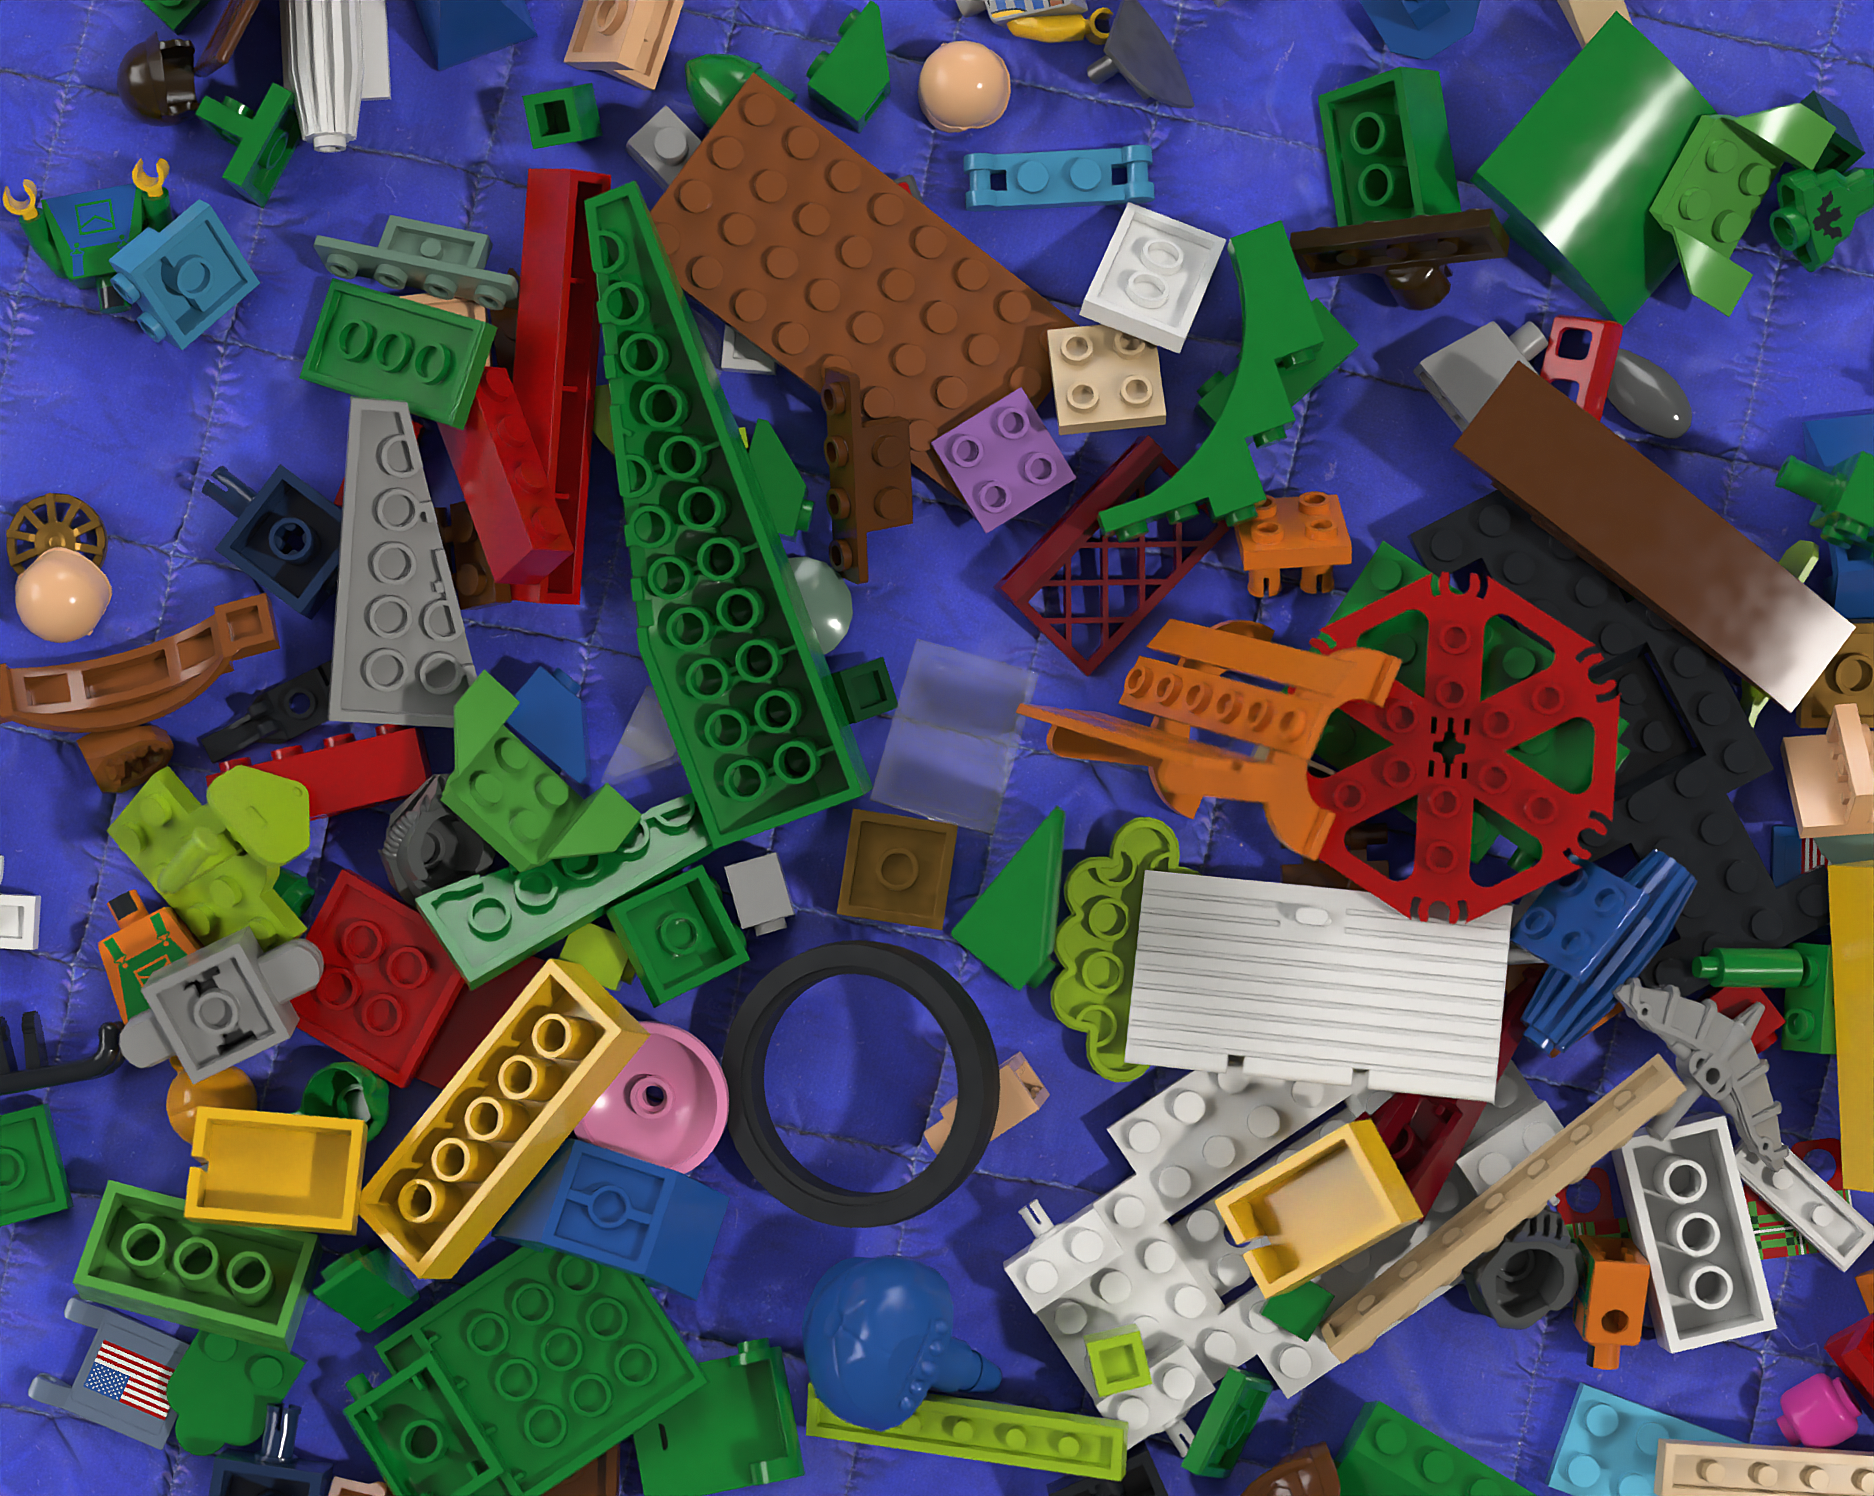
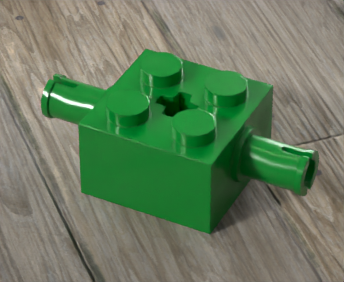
M1862 450L1834 465L1831 473L1796 459L1791 454L1788 455L1778 472L1774 486L1781 487L1817 503L1808 524L1822 530L1820 534L1822 539L1846 549H1850L1852 544L1872 552L1870 560L1874 562V455Z

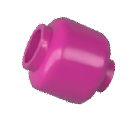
M1817 1373L1782 1394L1780 1405L1784 1415L1776 1420L1784 1436L1793 1447L1802 1443L1806 1448L1831 1449L1857 1432V1417L1863 1413L1853 1393L1841 1377L1832 1380V1378L1824 1373Z

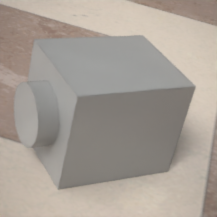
M777 852L724 867L742 929L754 927L756 936L787 928L785 917L796 915Z

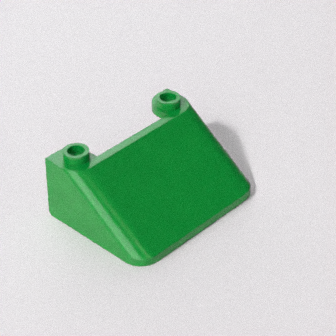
M1058 805L1050 812L951 931L954 939L1018 991L1025 984L1035 990L1056 965L1048 956L1055 948L1066 812Z

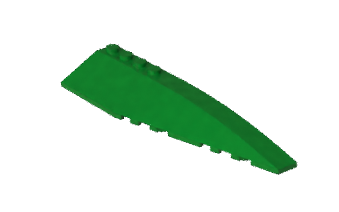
M632 181L584 200L592 269L596 273L599 298V301H596L599 323L602 324L605 356H603L605 377L609 381L612 405L609 406L619 492L623 497L626 525H624L626 547L629 546L632 579H630L632 599L636 603L638 628H636L638 648L714 849L863 796L873 789V785L732 411L636 181Z

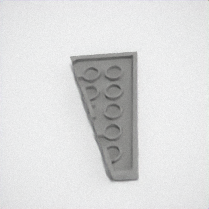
M350 396L328 719L329 721L454 728V705L476 680L477 674L438 529L437 518L428 490L408 405L405 400Z

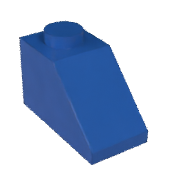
M539 666L515 694L514 697L520 704L506 722L575 781L586 786L592 779L586 703L576 696L582 686L559 667L550 674L543 667Z

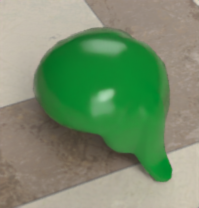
M335 1062L318 1070L311 1076L304 1088L300 1109L289 1114L364 1120L368 1126L367 1143H369L381 1134L388 1123L390 1113L388 1101L389 1087L384 1079L357 1062Z

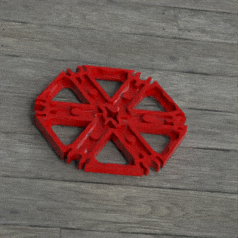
M1442 572L1438 585L1441 595H1432L1431 582L1434 574L1431 573L1319 629L1318 631L1329 635L1336 642L1337 645L1334 648L1330 649L1327 643L1318 638H1311L1309 644L1318 649L1322 655L1329 656L1343 649L1356 648L1358 638L1362 633L1405 611L1418 610L1427 617L1429 622L1424 698L1394 679L1382 707L1370 704L1362 699H1352L1338 706L1339 709L1394 745L1327 778H1316L1306 769V781L1313 802L1318 807L1336 814L1317 858L1410 920H1412L1411 906L1416 896L1422 899L1418 906V916L1421 922H1428L1430 905L1435 901H1441L1449 907V924H1456L1460 917L1458 901H1466L1468 911L1466 923L1581 868L1564 856L1563 851L1567 848H1570L1572 853L1581 859L1588 860L1592 854L1579 846L1578 835L1586 828H1591L1603 836L1607 833L1608 830L1604 824L1596 819L1589 818L1590 811L1603 814L1612 822L1620 694L1612 700L1602 703L1597 702V695H1605L1611 692L1617 685L1614 679L1601 685H1596L1589 680L1588 670L1590 667L1604 660L1601 653L1589 655L1581 663L1575 659L1582 651L1596 645L1489 576H1487L1488 588L1484 599L1477 597L1480 592L1478 574H1471L1468 591L1457 595L1449 589V572ZM1499 614L1507 615L1553 646L1555 659L1549 668L1480 702L1485 625L1491 617ZM1288 686L1287 694L1293 696L1297 688ZM1432 717H1437L1436 733H1431ZM1574 717H1582L1589 720L1595 729L1592 783L1581 794L1566 792L1505 752ZM1449 718L1454 719L1453 733H1455L1456 742L1465 744L1466 749L1464 754L1455 755L1454 763L1451 764L1450 778H1445L1446 764L1443 763V755L1434 752L1433 746L1434 742H1442L1444 740L1445 733L1448 732ZM1465 719H1470L1469 735H1464ZM1429 761H1434L1433 777H1428ZM1462 763H1467V779H1462ZM1418 795L1414 869L1407 879L1393 881L1347 850L1344 838L1349 828ZM1474 797L1540 841L1543 855L1536 865L1491 887L1479 886L1471 879L1470 857Z

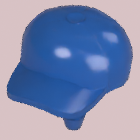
M906 1256L853 1257L841 1260L829 1268L817 1282L804 1311L802 1337L806 1364L815 1395L836 1417L849 1424L879 1432L899 1426L912 1416L924 1400L930 1387L947 1393L958 1390L962 1393L992 1394L1000 1386L1002 1372L997 1365L978 1351L971 1350L966 1341L952 1336L954 1322L953 1302L947 1281L936 1269Z

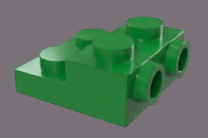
M702 864L605 911L653 1008L693 990L750 960L746 952L747 943L745 936L738 925L731 922L722 904L723 895L720 886L712 876L707 875Z

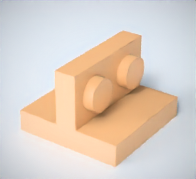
M584 0L564 58V63L579 70H602L642 90H655L684 0Z
M1856 703L1834 705L1826 734L1783 737L1780 751L1800 839L1874 833V731H1870L1868 724H1861Z

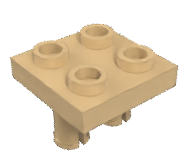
M1102 324L1047 330L1059 435L1166 425V409L1156 345Z

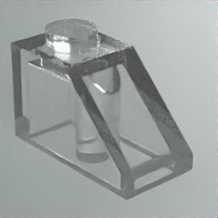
M648 685L600 781L604 784L608 783L613 788L682 765L655 690Z

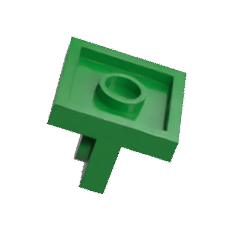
M273 82L255 116H253V110L228 96H225L223 102L219 103L205 95L195 114L218 138L237 147L222 177L246 200L264 209L302 138L294 104L295 95Z

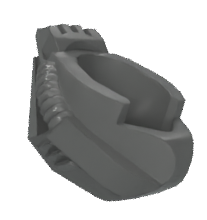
M450 773L433 774L390 814L384 847L382 850H378L391 886L408 904L416 907L415 899L423 894L476 874L480 876L485 875L492 865L496 850L440 800Z
M1546 1205L1539 1214L1532 1218L1524 1219L1506 1233L1502 1242L1495 1249L1481 1253L1462 1268L1472 1304L1480 1313L1492 1318L1499 1328L1526 1329L1540 1320L1550 1310L1559 1311L1570 1302L1577 1289L1581 1287L1580 1281L1584 1273L1583 1254L1575 1243H1570V1235L1559 1212L1551 1211L1550 1206Z

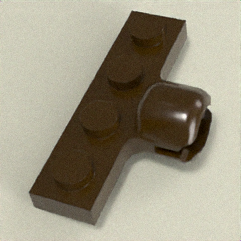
M1472 208L1456 213L1417 215L1407 219L1382 222L1367 221L1357 225L1333 228L1318 227L1314 230L1291 232L1289 243L1297 265L1308 280L1363 273L1376 274L1383 279L1398 305L1408 310L1423 311L1441 303L1449 293L1451 284L1447 277L1453 276V272L1448 264L1507 257L1510 238L1492 208Z

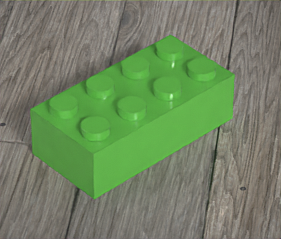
M112 1180L108 1181L72 1282L82 1299L278 1351L291 1352L323 1254L317 1234L305 1231L191 1222L184 1217L186 1203L184 1199Z

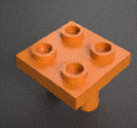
M1311 491L1303 493L1299 497L1274 498L1265 495L1267 500L1264 505L1256 508L1258 517L1234 526L1244 571L1249 570L1247 591L1256 597H1264V578L1266 586L1268 585L1269 597L1276 596L1281 592L1280 568L1302 567L1300 588L1306 593L1317 594V575L1318 581L1321 582V592L1327 593L1334 589L1333 565L1352 564V543L1337 494L1328 495L1323 492Z

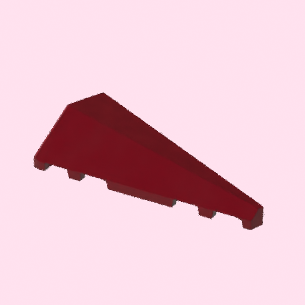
M1530 967L1522 972L1524 981L1504 997L1496 1085L1523 1037L1522 1034L1527 1029L1520 1018L1544 976L1542 972ZM1396 1092L1371 1115L1364 1111L1354 1120V1122L1366 1119L1372 1120L1424 1216L1416 1222L1423 1224L1487 1102Z

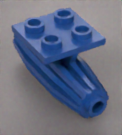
M1656 849L1652 850L1623 878H1619L1572 853L1568 860L1581 868L1548 883L1510 931L1511 943L1549 964L1520 1018L1521 1022L1527 1027L1522 1034L1523 1037L1543 1053L1549 1055L1553 1048L1564 1053L1611 1011L1618 1003L1612 992L1620 984H1624L1628 977L1637 978L1667 940L1694 890L1697 880L1685 867L1665 853L1659 852Z

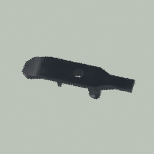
M332 659L256 697L253 704L247 708L248 712L243 718L201 739L212 764L256 742L282 745L328 722ZM305 694L310 700V707L305 713L297 714L292 707L293 700L296 696Z

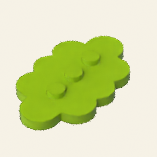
M1151 817L1135 818L1123 824L1114 834L1109 857H1090L1073 867L1068 873L1064 884V901L1071 915L1064 919L1056 928L1054 952L1065 969L1061 971L1053 982L1050 991L1051 1007L1057 1019L1068 1028L1087 1033L1085 1042L1086 1057L1092 1069L1103 1078L1113 1082H1130L1142 1076L1151 1066L1125 1063L1145 870L1201 875L1198 871L1179 866V842L1173 830L1163 821Z

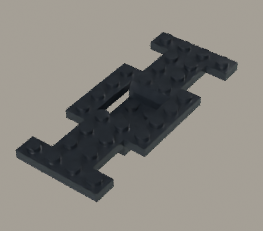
M1495 490L1411 533L1407 537L1422 566L1439 578L1442 572L1452 574L1480 560L1487 576L1596 645L1595 647L1585 649L1576 656L1575 659L1579 663L1589 655L1601 653L1604 660L1590 667L1588 676L1600 684H1604L1612 679L1615 680L1617 685L1611 692L1605 695H1597L1596 698L1597 702L1602 703L1612 700L1620 694L1619 716L1630 724L1617 742L1631 751L1615 773L1612 822L1605 815L1598 812L1590 811L1589 814L1590 819H1596L1604 824L1608 830L1607 833L1603 836L1591 828L1583 829L1578 835V844L1592 854L1587 860L1591 863L1627 844L1638 863L1652 850L1656 849L1676 860L1697 880L1694 890L1673 927L1677 938L1662 945L1639 974L1638 979L1642 987L1662 991L1669 984L1678 987L1680 997L1684 998L1710 984L1708 978L1694 977L1692 961L1696 956H1708L1713 948L1780 949L1830 923L1828 870L1826 866L1818 865L1775 887L1727 793L1770 772L1774 768L1717 659L1637 599L1626 603L1616 583L1530 520L1532 515L1500 491ZM1509 617L1515 628L1555 654L1553 646L1548 641ZM1648 652L1697 747H1692L1644 655Z

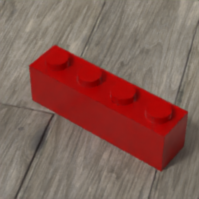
M485 366L464 430L438 422L437 424L495 583L538 585L574 552V548L507 369Z
M384 724L375 727L376 736L356 741L354 733H347L323 739L324 748L304 753L302 745L271 751L272 761L252 765L250 757L219 763L220 773L207 775L205 778L207 787H209L217 777L236 766L242 765L297 781L308 790L310 821H315L408 799L433 774L423 730L415 727L408 729L407 725Z

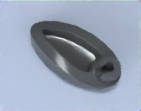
M1619 348L1607 393L1610 403L1626 420L1651 435L1667 439L1682 437L1691 426L1692 410L1687 396L1677 381L1664 369L1648 359Z

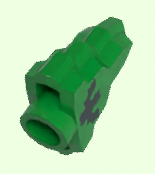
M1801 167L1783 174L1781 182L1776 184L1780 209L1770 215L1769 222L1777 243L1787 251H1792L1806 271H1815L1833 259L1835 246L1851 235L1856 218L1874 208V168L1855 167L1840 174L1835 169L1828 167L1816 172Z

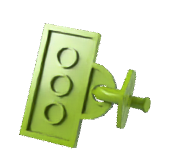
M166 766L151 776L106 830L118 844L119 848L131 859L154 889L166 900L187 925L188 929L195 934L205 947L249 926L261 949L266 953L293 939H298L307 930V927L273 889L280 874V867L303 854L310 845L309 793L306 787L297 781L247 766H236L217 777L209 785L206 794L208 803L202 806L172 769Z

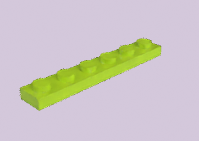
M812 1382L808 1383L806 1435L1114 1481H1121L1126 1473L1129 1426L1127 1421L927 1393L912 1416L899 1426L879 1432L846 1423L836 1417L816 1397Z

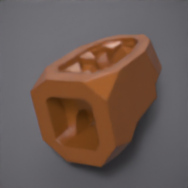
M138 725L119 730L91 732L76 740L102 794L123 793L148 781L154 773L167 766L174 751L173 742L167 731L157 725Z

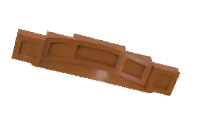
M265 592L214 606V615L188 629L149 645L106 657L69 664L29 668H9L6 663L0 664V724L13 721L27 727L51 731L89 733L138 726L170 714L202 694L220 675L233 672V661L280 649L272 602Z

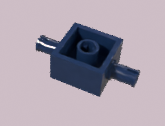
M281 464L258 493L231 474L226 467H218L211 476L225 485L228 491L225 492L207 479L202 488V493L205 496H209L237 517L238 520L215 550L299 614L312 620L329 596L337 593L342 510ZM292 534L299 537L302 536L305 546L300 552L292 550L293 547L287 542Z
M267 1403V1415L261 1450L251 1452L227 1448L216 1456L209 1496H328L334 1464L298 1459V1456L293 1454L299 1414H301L302 1407L290 1404L288 1408H284L285 1403Z

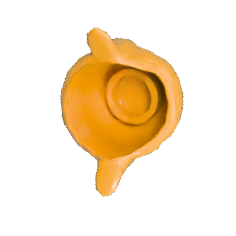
M175 1055L170 1058L169 1062L178 1075L173 1079L169 1087L166 1111L173 1130L187 1143L193 1145L197 1106L257 1111L258 1103L255 1086L243 1070L236 1066H231L193 1084L178 1056Z

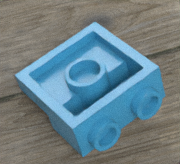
M200 199L161 232L147 227L108 260L117 273L110 279L115 290L128 303L133 304L137 302L143 311L137 318L140 327L155 342L159 343L163 339L180 350H184L260 284L211 205Z

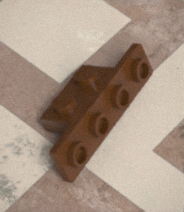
M837 366L825 368V384L821 390V401L827 413L828 437L824 441V455L829 465L830 489L826 495L828 512L832 517L833 540L829 545V558L834 570L842 578L858 585L868 583L867 532L913 524L909 420L895 416L861 422L859 376Z

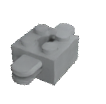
M247 926L152 972L141 988L150 1009L131 1017L120 1034L119 1042L122 1055L129 1063L138 1068L152 1067L177 1055L191 1082L195 1084L291 1038L300 1018L290 1000L314 989L319 982L324 970V960L321 951L315 944L306 939H293L264 953L251 928Z

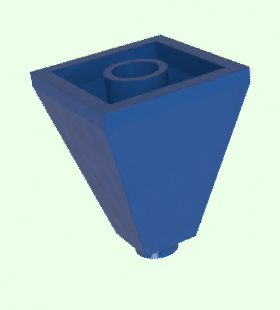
M413 0L439 71L538 36L525 0Z

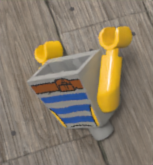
M956 0L957 6L965 18L988 10L992 22L1009 29L1014 36L1045 43L1081 41L1086 36L1095 45L1106 44L1109 33L1099 32L1095 27V20L1110 19L1114 15L1110 9L1100 8L1093 12L1088 19H1084L1081 13L1088 11L1085 0Z

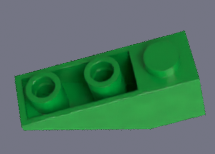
M365 1244L350 1254H346L321 1272L326 1282L313 1290L318 1299L368 1334L421 1298L386 1244L374 1251H371L368 1245Z

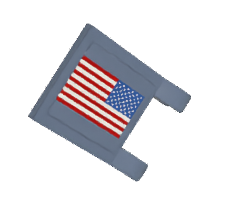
M75 1294L68 1301L64 1309V1316L73 1322L98 1329L73 1386L48 1373H40L32 1380L28 1389L29 1397L41 1403L62 1408L159 1450H163L179 1415L171 1408L167 1400V1384L191 1343L114 1311L101 1303L82 1299L79 1294Z

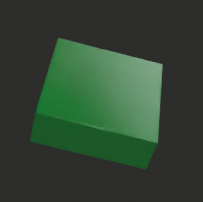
M1310 1280L1288 1293L1266 1299L1259 1313L1305 1342H1308L1335 1295Z

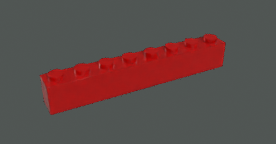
M528 169L513 388L565 523L574 552L538 585L510 584L512 600L542 604L580 605L601 324L598 319L596 301H599L596 273L592 269L584 200L610 191L612 175L576 169Z

